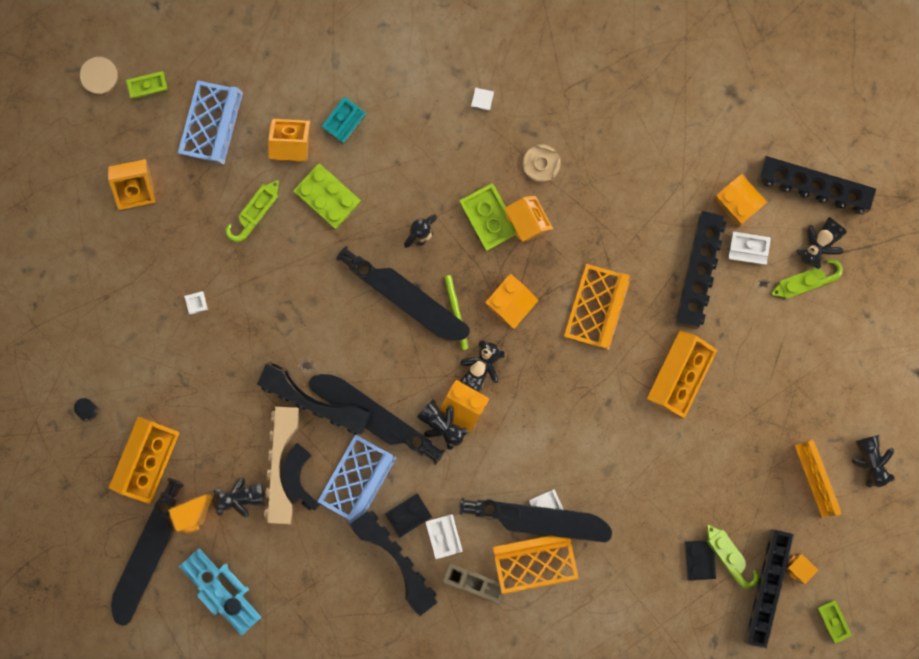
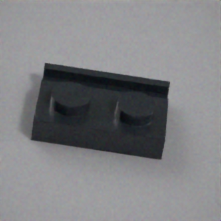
M418 493L385 513L399 538L432 518Z
M707 540L685 542L688 581L716 579L715 554L706 542Z

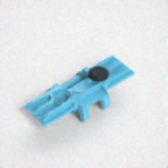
M198 548L179 566L198 587L200 592L196 596L209 608L214 616L218 613L222 614L241 636L262 618L243 597L249 588L243 586L228 569L229 566L227 564L218 569L205 553ZM204 572L212 574L213 579L210 583H205L202 580ZM221 573L239 592L236 596L229 593L220 583L221 581L218 579V576Z

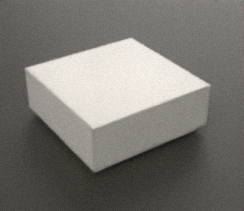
M475 88L471 107L490 111L494 92Z
M203 291L184 296L189 315L208 310Z

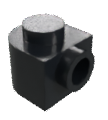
M87 398L78 399L74 404L75 413L84 422L92 421L98 415L97 411L100 409L92 400Z

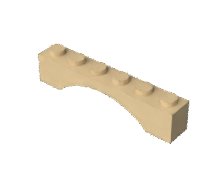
M275 407V411L271 413V422H274V430H270V441L273 442V448L269 449L268 460L272 461L271 469L268 468L267 480H270V488H266V499H269V506L265 507L264 519H268L267 523L292 524L293 503L288 498L283 487L281 461L286 444L299 428V408Z

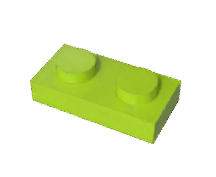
M164 71L126 80L131 99L168 91Z
M836 600L817 607L834 644L852 636Z

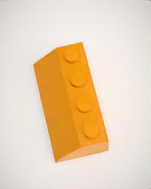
M680 330L658 373L647 400L685 419L717 349L698 336Z
M138 416L109 489L151 504L180 432Z

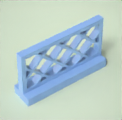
M197 80L178 153L224 165L243 92L236 87L231 86L230 88ZM201 86L208 87L211 92L204 98L200 96ZM221 91L228 92L226 99L219 102L216 94ZM214 97L217 105L208 109L205 101ZM200 104H203L206 112L197 117L195 109ZM220 107L222 116L214 120L211 112ZM209 115L212 123L203 127L200 119ZM198 122L201 130L192 135L190 127ZM215 126L218 130L217 135L210 139L206 131ZM204 133L208 141L199 146L195 138ZM193 140L196 148L190 152L185 151L186 143ZM210 144L213 148L211 156L204 155L201 149Z
M355 435L317 502L351 520L365 508L368 510L397 457ZM357 441L364 443L365 452L355 454L354 446ZM378 451L383 454L378 462H371L369 453ZM367 454L369 464L359 467L356 457ZM354 458L356 468L346 471L344 465L346 460ZM370 467L372 475L369 479L362 480L360 470ZM357 471L359 481L349 484L347 474ZM344 475L347 485L337 488L336 478ZM361 484V494L353 497L350 487ZM348 488L350 498L340 501L338 490ZM335 492L337 502L329 504L324 501L328 493ZM351 501L353 508L348 515L343 512L341 504Z

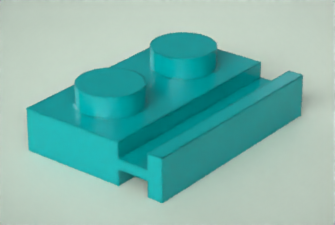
M344 96L321 127L344 144L367 113Z

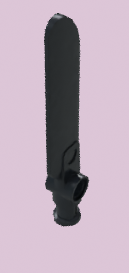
M347 246L338 254L337 261H342L346 264L351 272L436 336L452 341L465 340L468 337L470 328L467 324L394 269H376L370 262L349 251ZM362 265L369 267V272L365 275L359 273V268Z
M319 374L310 379L309 388L330 404L348 405L358 403L373 410L366 429L387 444L404 443L421 456L425 455L431 459L434 465L444 455L445 450L435 447L432 441L342 378L329 374ZM415 436L421 438L422 443L419 447H415L412 444V439Z
M168 478L165 491L161 492L157 502L154 504L152 513L113 593L111 602L112 616L119 625H128L171 537L172 532L168 522L169 510L174 508L178 500L176 497L181 487H184L182 482L173 478ZM161 502H165L169 506L166 513L160 510Z
M461 498L459 515L465 513L487 520L497 519L509 531L602 543L608 542L612 538L610 526L600 517L590 513L497 502L490 499L469 501ZM486 506H493L495 508L494 512L486 514L484 512Z

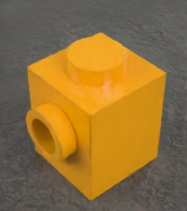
M799 553L797 555L793 554L787 561V574L794 581L798 579L802 584H806L818 571L808 559Z

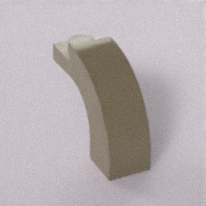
M450 563L443 580L444 583L501 604L504 595H502L499 582Z

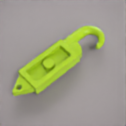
M279 180L267 185L263 184L240 213L239 219L245 228L238 236L232 235L230 232L231 224L227 225L226 236L229 240L241 242L247 238L278 199Z
M829 259L826 262L834 264L837 268L834 274L826 276L821 269L814 268L779 281L778 286L771 295L788 299L835 282L842 276V265L837 260Z
M706 525L708 536L706 542L726 570L731 573L742 588H753L759 579L757 571L753 570V580L746 582L741 576L746 566L745 559L723 529L719 530Z

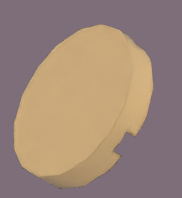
M93 57L83 64L80 70V80L89 92L95 95H104L111 92L117 84L118 71L109 59Z
M543 144L536 145L530 148L523 158L524 172L535 182L544 183L556 177L560 170V157L554 148Z

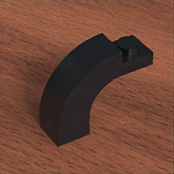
M296 443L286 456L283 464V485L286 493L294 503L302 499L301 504L309 511L311 509L317 510L321 504L304 490L300 481L302 468L312 458V455L299 443Z

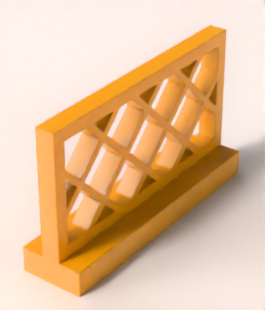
M586 264L564 337L609 351L631 280L630 275ZM589 269L597 271L600 278L590 283L587 278ZM609 276L618 277L616 284L608 288L604 279ZM602 280L606 290L596 295L592 285ZM590 287L595 296L584 301L582 292ZM608 292L611 296V301L607 305L602 306L598 297ZM597 299L601 308L591 313L586 304ZM585 305L589 314L579 319L576 311ZM603 310L606 316L605 321L597 325L593 315ZM591 317L595 326L585 331L581 322ZM579 323L583 333L577 336L571 335V327ZM598 329L600 333L599 341L590 340L587 333Z
M810 439L794 445L820 517L824 518L842 514L814 440Z
M547 536L493 547L502 595L579 580L570 538ZM568 547L569 555L565 560L556 555L559 549ZM542 552L551 555L546 564L537 559ZM522 556H528L532 559L527 568L518 563ZM553 558L563 563L558 571L548 566ZM508 559L513 563L508 572L501 568V560ZM535 561L543 566L539 575L529 570ZM515 565L525 570L519 579L511 574ZM567 565L573 570V576L565 577L560 572ZM546 568L555 574L552 580L546 581L541 577ZM527 572L536 577L532 584H526L522 581ZM508 576L517 581L514 587L505 589L504 581Z

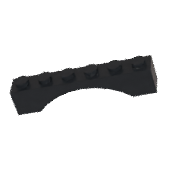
M271 361L266 363L257 385L261 386V390L267 393L273 392L279 395L278 398L288 402L290 400L296 403L295 406L302 410L308 409L313 411L312 414L316 417H325L330 420L331 424L338 427L344 426L348 428V432L354 435H361L365 431L373 413V410L358 403L333 405L312 398L298 387L288 369Z
M365 508L347 522L360 540L380 546L395 559L404 578L405 599L420 617L438 603L435 599L437 594L431 587L427 588L423 582L426 580L419 571L415 573L412 569L414 564L409 557L406 556L404 558L400 553L402 548L396 541L392 542L388 536L391 534L384 525L380 527L377 523L379 518L374 511L371 510L369 512Z

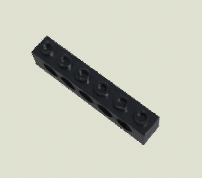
M769 156L763 159L757 179L763 186L780 187L779 190L787 193L794 191L800 197H814L820 203L826 204L831 202L835 204V207L841 209L848 207L857 214H864L871 210L876 188ZM776 171H780L783 173V180H779L775 177ZM793 178H801L802 184L796 185ZM812 182H817L820 185L819 191L812 188ZM831 187L838 190V196H833L830 193ZM849 193H854L856 195V202H853L849 199Z
M701 211L699 214L675 324L695 329L704 324L706 314H703L704 306H708L710 299L707 292L708 288H712L714 277H711L713 269L716 270L718 259L715 256L716 252L720 251L722 240H719L721 232L724 233L726 227L723 215ZM705 230H713L714 238H708L705 235ZM701 248H708L710 250V256H703L701 253ZM698 266L705 267V275L698 274ZM694 284H699L702 287L700 294L693 291ZM689 303L697 304L698 311L691 312L688 308Z
M771 529L744 643L767 649L794 534Z

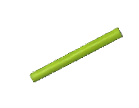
M451 275L444 276L452 313L462 321ZM467 339L459 341L461 351L469 349Z

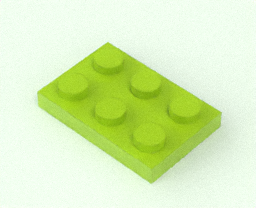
M320 163L293 190L295 194L335 230L361 203L360 199Z
M493 183L459 200L486 252L516 236V229L513 223H510L507 219L506 206Z

